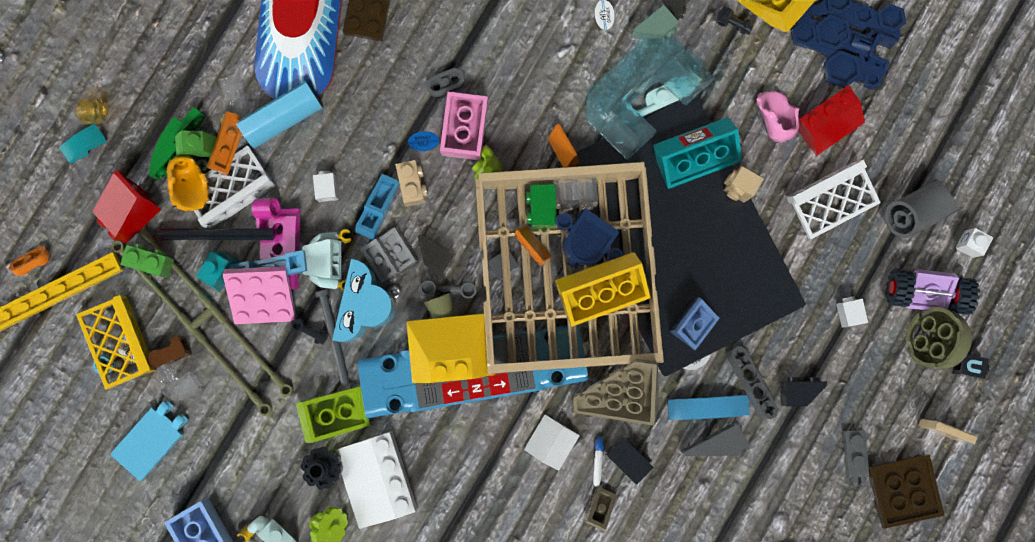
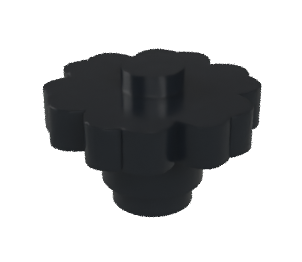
M324 446L312 449L310 455L303 457L300 466L301 470L304 471L303 480L309 486L316 485L319 490L332 487L334 482L341 478V473L343 472V467L339 465L341 457L335 450L328 451Z

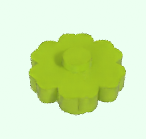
M328 506L324 512L314 514L309 521L311 541L341 542L345 536L344 528L348 524L347 515L335 506Z

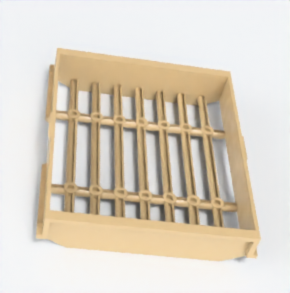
M644 162L480 173L479 179L475 180L480 249L484 250L482 265L487 301L483 304L488 375L504 372L630 364L635 359L663 363L658 296L654 276L656 274L654 247L651 243L652 230ZM638 178L642 220H629L625 181ZM617 182L621 221H608L605 183ZM597 183L600 218L613 228L622 230L624 255L632 253L630 228L643 227L647 281L651 298L649 299V304H633L605 314L609 318L612 356L599 357L596 318L588 321L591 358L578 357L576 325L571 326L564 310H554L550 259L543 264L546 311L534 312L530 254L522 244L521 255L526 312L513 313L508 237L515 236L517 229L525 226L528 227L525 188H530V185L555 184L558 192L559 214L567 213L565 185H577L580 213L582 209H587L585 184ZM484 189L497 190L499 229L486 230ZM517 189L519 228H507L505 190ZM528 227L534 235L541 236V244L549 253V234L561 233L562 244L564 235L568 231L560 230L557 227L556 229L532 230V227ZM500 237L505 314L492 315L487 238ZM562 249L564 277L572 274V267L566 263L567 258ZM591 264V265H585V266H584V270H585V269H588V268H591V267H592V264ZM650 312L654 353H640L637 313ZM616 314H629L632 355L620 356ZM567 318L570 359L558 360L555 319ZM547 319L550 361H537L534 320ZM514 321H526L529 362L517 363ZM506 322L507 364H495L492 323Z

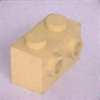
M415 160L395 164L405 206L409 207L426 203L425 196H428L426 185L421 183L420 177H424L421 165H417Z
M742 166L737 171L734 169L724 181L726 187L723 191L727 193L729 198L735 201L746 202L755 195L763 178Z

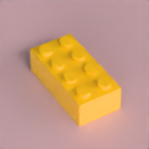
M634 252L555 280L565 314L571 326L651 298L642 263Z

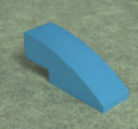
M381 174L355 226L356 233L372 240L375 239L400 185L398 180Z

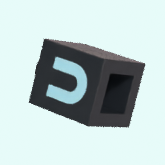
M967 355L962 362L953 367L952 374L986 379V375L989 373V359Z

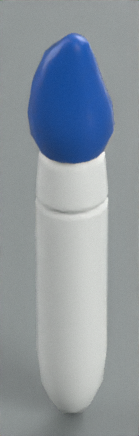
M601 436L595 442L596 451L593 472L595 487H598L601 482L602 451L604 449Z

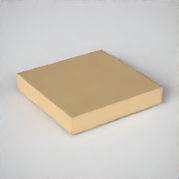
M921 419L918 425L956 441L975 444L977 440L975 435L939 421Z

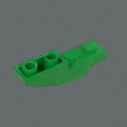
M195 107L181 121L174 116L161 134L150 162L149 175L159 181L167 176L166 169L169 161L177 157L175 136L181 130L194 131L203 124L206 116Z

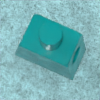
M224 250L211 251L196 277L202 283L220 293L225 286L223 278L224 269H231V264L239 263L240 260Z

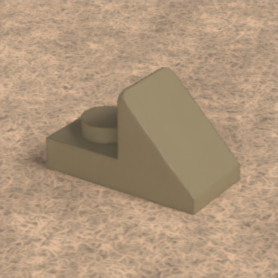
M598 486L591 506L585 514L586 523L605 531L617 495Z

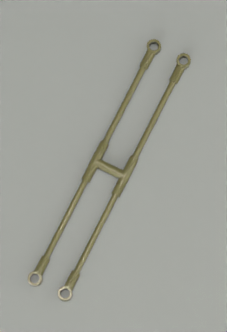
M145 225L137 234H140L156 250L164 252L156 243V239L147 231V226ZM121 241L113 242L111 245L112 251L119 253L123 257L126 248L125 243ZM118 244H121V249L118 251L116 247ZM174 261L172 268L197 294L198 299L207 308L193 322L183 312L179 311L145 272L136 270L173 310L177 318L198 342L210 351L247 392L249 398L259 408V413L262 416L270 415L273 410L272 406L265 403L256 392H253L207 342V338L198 329L212 314L221 324L226 326L271 376L272 381L280 388L281 395H292L294 391L292 385L286 384L277 373L271 370L232 327L225 315L222 314L205 293H202ZM286 386L290 389L288 394L284 393ZM264 406L268 407L267 413H264L262 410Z

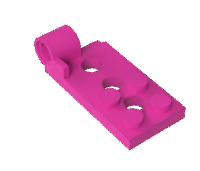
M276 198L255 199L252 203V213L256 218V228H273L275 230V239L260 240V260L299 251L300 209H281L280 203ZM282 224L283 231L281 234H278L277 228ZM281 244L283 250L281 254L278 255L277 247ZM299 274L289 276L291 290L298 289Z

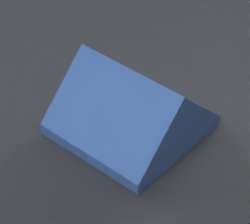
M696 298L691 302L670 332L696 350L719 320V317L701 298Z

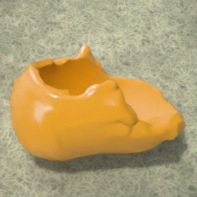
M177 156L169 161L166 169L167 188L169 189L168 194L170 195L172 205L183 211L202 209L205 203L209 201V190L207 188V183L209 182L205 174L201 173L198 164L192 157Z

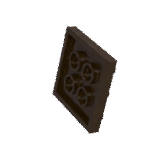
M929 454L868 466L882 528L886 529L945 516Z

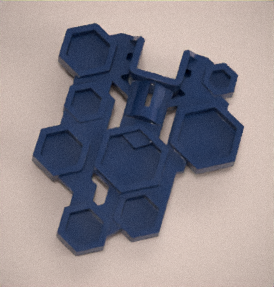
M823 0L818 5L812 4L796 22L797 26L791 30L793 44L822 53L828 59L824 63L826 81L828 83L845 88L853 82L860 83L863 81L865 88L874 90L882 84V78L886 75L889 66V60L873 55L877 45L888 49L895 46L901 37L900 29L907 22L904 9L890 3L880 11H876L866 5L854 3L852 0ZM815 15L817 17H821L822 15H824L826 17H824L820 21L811 19L810 16ZM850 25L862 30L867 27L873 30L864 35L851 30ZM843 48L851 52L857 53L858 57L840 50Z

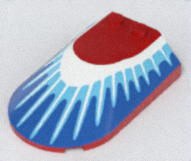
M261 0L254 67L260 86L272 99L279 97L304 81L307 82L316 97L327 90L334 75L343 0Z

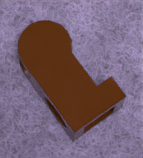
M175 336L170 339L172 345L161 350L151 351L148 355V363L156 368L166 367L191 355L192 353L184 336Z

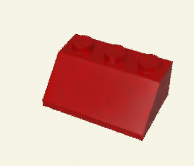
M848 85L799 119L798 132L816 156L865 123L861 101Z

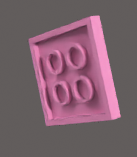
M286 266L224 269L223 278L234 324L289 322L296 320Z

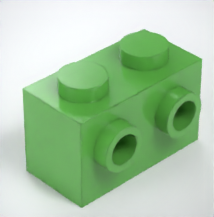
M136 243L134 247L126 245L120 265L160 277H169L174 259L166 257L167 252L155 249L154 253L147 251L148 247Z

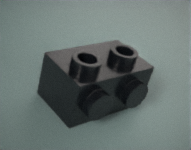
M621 437L605 454L638 485L654 468L650 464L652 459L645 452L640 454L635 449L637 444L629 437L627 439Z

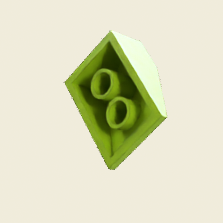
M361 386L296 402L305 443L317 442L370 426L369 419L365 415Z

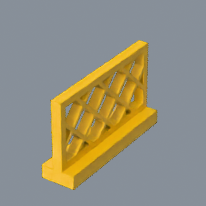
M118 295L110 301L76 314L105 390L146 373L156 371V368L148 363L149 351L127 296ZM111 305L115 309L112 319L103 316L106 307ZM89 314L97 316L93 327L86 324L84 316ZM101 318L111 321L107 332L97 329ZM115 323L121 325L123 329L120 338L110 334ZM95 331L105 335L100 346L94 344L92 340ZM108 337L118 340L114 351L104 348ZM122 342L129 344L130 351L127 356L118 353ZM103 350L112 353L108 365L102 363L99 359ZM116 355L126 359L121 370L112 367ZM129 361L136 363L138 372L134 374L125 372ZM110 369L119 372L117 380L109 383L107 378Z

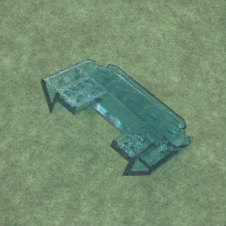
M673 38L644 39L587 91L586 120L628 160L656 134V130L631 106L641 94L659 80L686 106L715 77Z

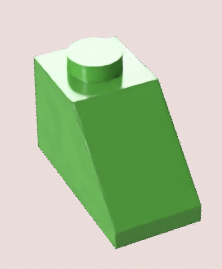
M181 130L175 136L176 156L210 157L217 137L203 131Z

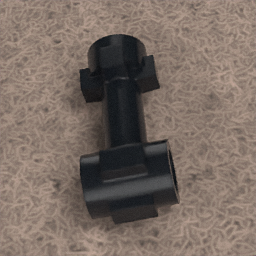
M723 7L716 17L718 25L727 27L729 23L740 28V33L743 35L751 33L754 27L751 20L747 19L744 22L732 16L734 11L728 7Z
M302 318L292 320L290 324L292 332L296 334L303 332L314 338V343L318 345L319 343L324 345L329 336L323 329L317 331L307 326Z

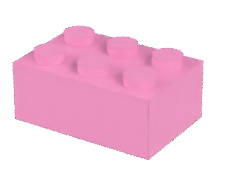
M455 92L447 93L440 146L441 156L471 160L481 159L488 110L487 96Z

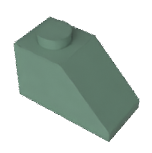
M663 5L634 28L631 36L634 39L662 41L666 37L669 39L677 32L676 28L679 21Z

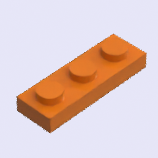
M230 111L225 112L207 168L228 175L242 135L236 122L243 117Z

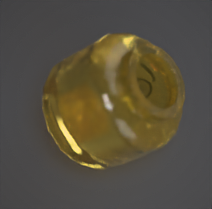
M84 98L77 103L75 115L83 124H100L108 116V107L99 98Z

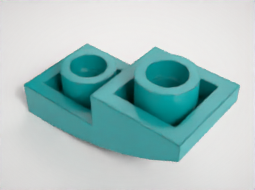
M93 124L72 136L59 149L67 161L72 164L89 156L88 151L106 143V139L98 127Z

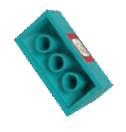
M729 117L653 145L657 164L668 189L742 162L739 131Z

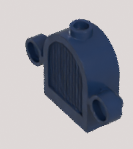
M582 209L574 222L568 213H561L555 218V225L558 229L568 230L562 241V249L567 258L566 263L576 269L578 265L585 266L597 263L603 256L606 257L607 262L624 256L620 249H609L619 231L588 209Z

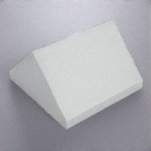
M544 415L524 450L541 462L559 471L580 435L549 416Z

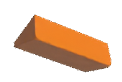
M557 124L551 132L548 141L563 168L573 167L578 164L577 153L561 125Z
M527 226L515 231L517 240L539 266H542L551 259V254Z

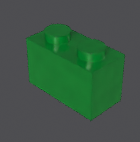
M555 184L530 185V191H526L527 204H531V211H527V224H531L532 230L556 229Z

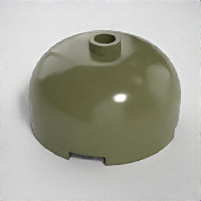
M930 307L929 310L921 314L918 313L912 319L908 326L906 343L910 342V357L916 363L931 369L944 370L958 365L965 359L971 348L972 335L969 325L959 314L942 307ZM920 324L925 332L932 333L931 337L918 335L912 341L913 332ZM918 351L925 352V353H928V354H930V355H923V354L919 353Z

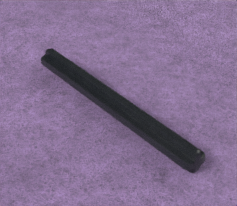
M273 228L160 229L157 231L159 240L275 239V230Z

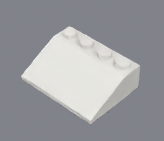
M393 430L335 450L341 457V462L339 463L343 467L341 474L359 529L416 512L418 507Z

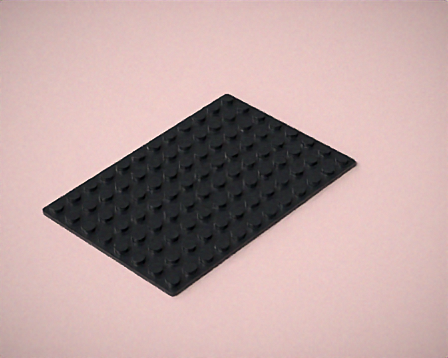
M694 94L576 152L578 164L573 166L582 167L644 162L647 175L652 230L651 243L654 247L656 274L654 275L655 287L658 296L664 361L663 363H658V368L663 376L671 375L789 315L806 304L751 198L746 202L735 201L729 198L727 193L723 191L726 187L724 181L735 169L733 165L670 189L667 188L656 161L653 145L711 124L698 97ZM557 161L555 167L563 168L561 162ZM638 178L626 180L629 220H642ZM617 182L605 183L608 221H621ZM597 183L585 184L587 209L600 218ZM565 185L579 212L577 185ZM643 227L630 228L631 251L641 261L647 281ZM616 229L619 233L611 244V249L617 248L623 252L622 230ZM696 298H701L719 317V320L698 348L694 350L671 333L670 330L691 302ZM649 299L636 304H649ZM650 312L637 313L638 329L650 353H654Z

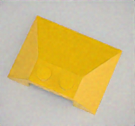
M484 314L406 321L412 383H435L491 376L488 375Z

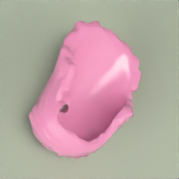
M766 91L759 93L757 105L763 114L769 138L774 142L790 141L799 130L798 111L800 108L789 104V100L782 92Z

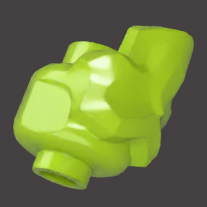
M484 145L481 150L483 158L472 168L475 172V179H479L480 173L502 172L500 160H498L487 145Z

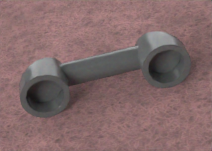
M426 280L421 283L420 292L424 296H432L435 292L461 293L464 298L470 299L475 296L477 288L472 282H466L463 285L436 284L433 280Z

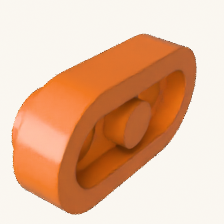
M45 246L37 247L15 259L10 264L9 269L16 276L26 275L35 267L45 265L49 261L51 253Z

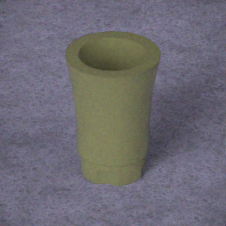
M451 293L424 302L432 319L456 316Z

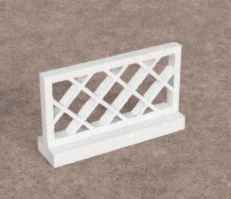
M246 146L234 155L231 166H234L232 176L223 175L214 170H210L205 174L207 181L211 177H217L215 187H207L208 190L214 191L212 201L206 202V204H211L209 211L202 215L200 209L194 210L199 218L198 221L204 228H215L276 186L249 146ZM248 153L250 155L249 165L240 164L241 157ZM239 167L247 168L245 178L237 177ZM252 169L261 172L262 176L256 180L250 179ZM222 178L231 180L229 189L220 188ZM235 181L244 182L241 190H233ZM219 192L227 193L225 201L216 202Z
M864 160L854 161L786 196L789 204L793 205L808 239H813L880 204V200L866 173L865 168L867 166ZM859 174L863 179L861 188L852 185L854 177ZM840 184L847 186L844 196L835 194L836 188ZM851 188L860 190L856 201L848 198ZM864 192L869 193L873 200L867 205L860 203ZM822 193L829 195L826 206L817 203ZM833 197L842 199L839 210L830 207ZM846 201L855 204L853 212L850 214L843 212ZM805 202L812 204L809 215L804 214L799 205ZM816 206L825 208L822 219L813 217ZM829 210L838 213L836 220L832 223L826 221ZM812 219L820 222L818 230L813 233L809 227Z

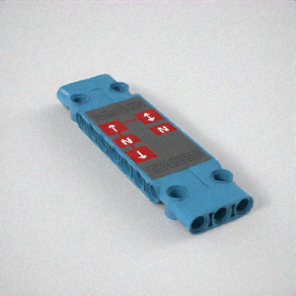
M578 324L576 325L578 357L585 358ZM568 325L556 326L558 360L570 359ZM547 328L535 329L537 361H550L549 344L544 339V334L548 331ZM527 330L515 332L517 363L529 362ZM507 335L493 336L495 364H507ZM409 350L358 360V372L366 418L408 411L409 413L588 381L587 367L504 372L466 380L412 383ZM388 358L393 359L395 362V366L391 370L385 367V361ZM555 371H559L562 374V380L558 383L553 382L551 379V375ZM393 399L400 400L401 407L399 410L392 408L391 402Z

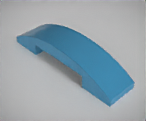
M305 250L253 262L246 261L231 264V269L286 266L288 276L308 271Z
M747 395L667 399L669 420L750 415L749 398Z

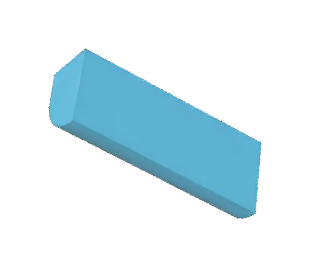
M304 81L238 120L236 125L248 143L255 149L323 109L307 82Z

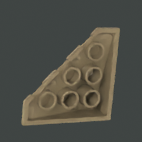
M635 359L630 362V365L611 373L608 378L589 386L586 391L574 395V413L654 426L659 402L658 362Z

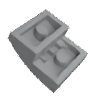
M398 227L392 228L380 238L374 239L360 249L381 283L418 261Z

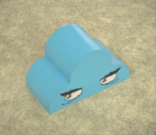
M351 259L333 341H356L364 335L367 326L373 328L383 327L393 319L396 312L393 296L388 291L377 286V278L373 270L358 260Z

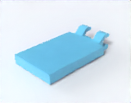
M163 401L158 409L155 407L151 408L110 454L139 481H143L184 435L180 429L189 419L184 414L178 415L173 422L166 417L167 413L174 407L170 401Z

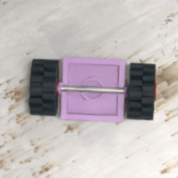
M893 269L888 276L889 281L886 283L888 285L886 288L887 303L893 306L929 310L930 307H942L945 309L949 307V310L958 314L970 315L976 310L975 306H978L977 299L980 298L978 296L980 289H978L979 283H977L976 279L958 277L954 273L916 269L915 273H913L912 271Z

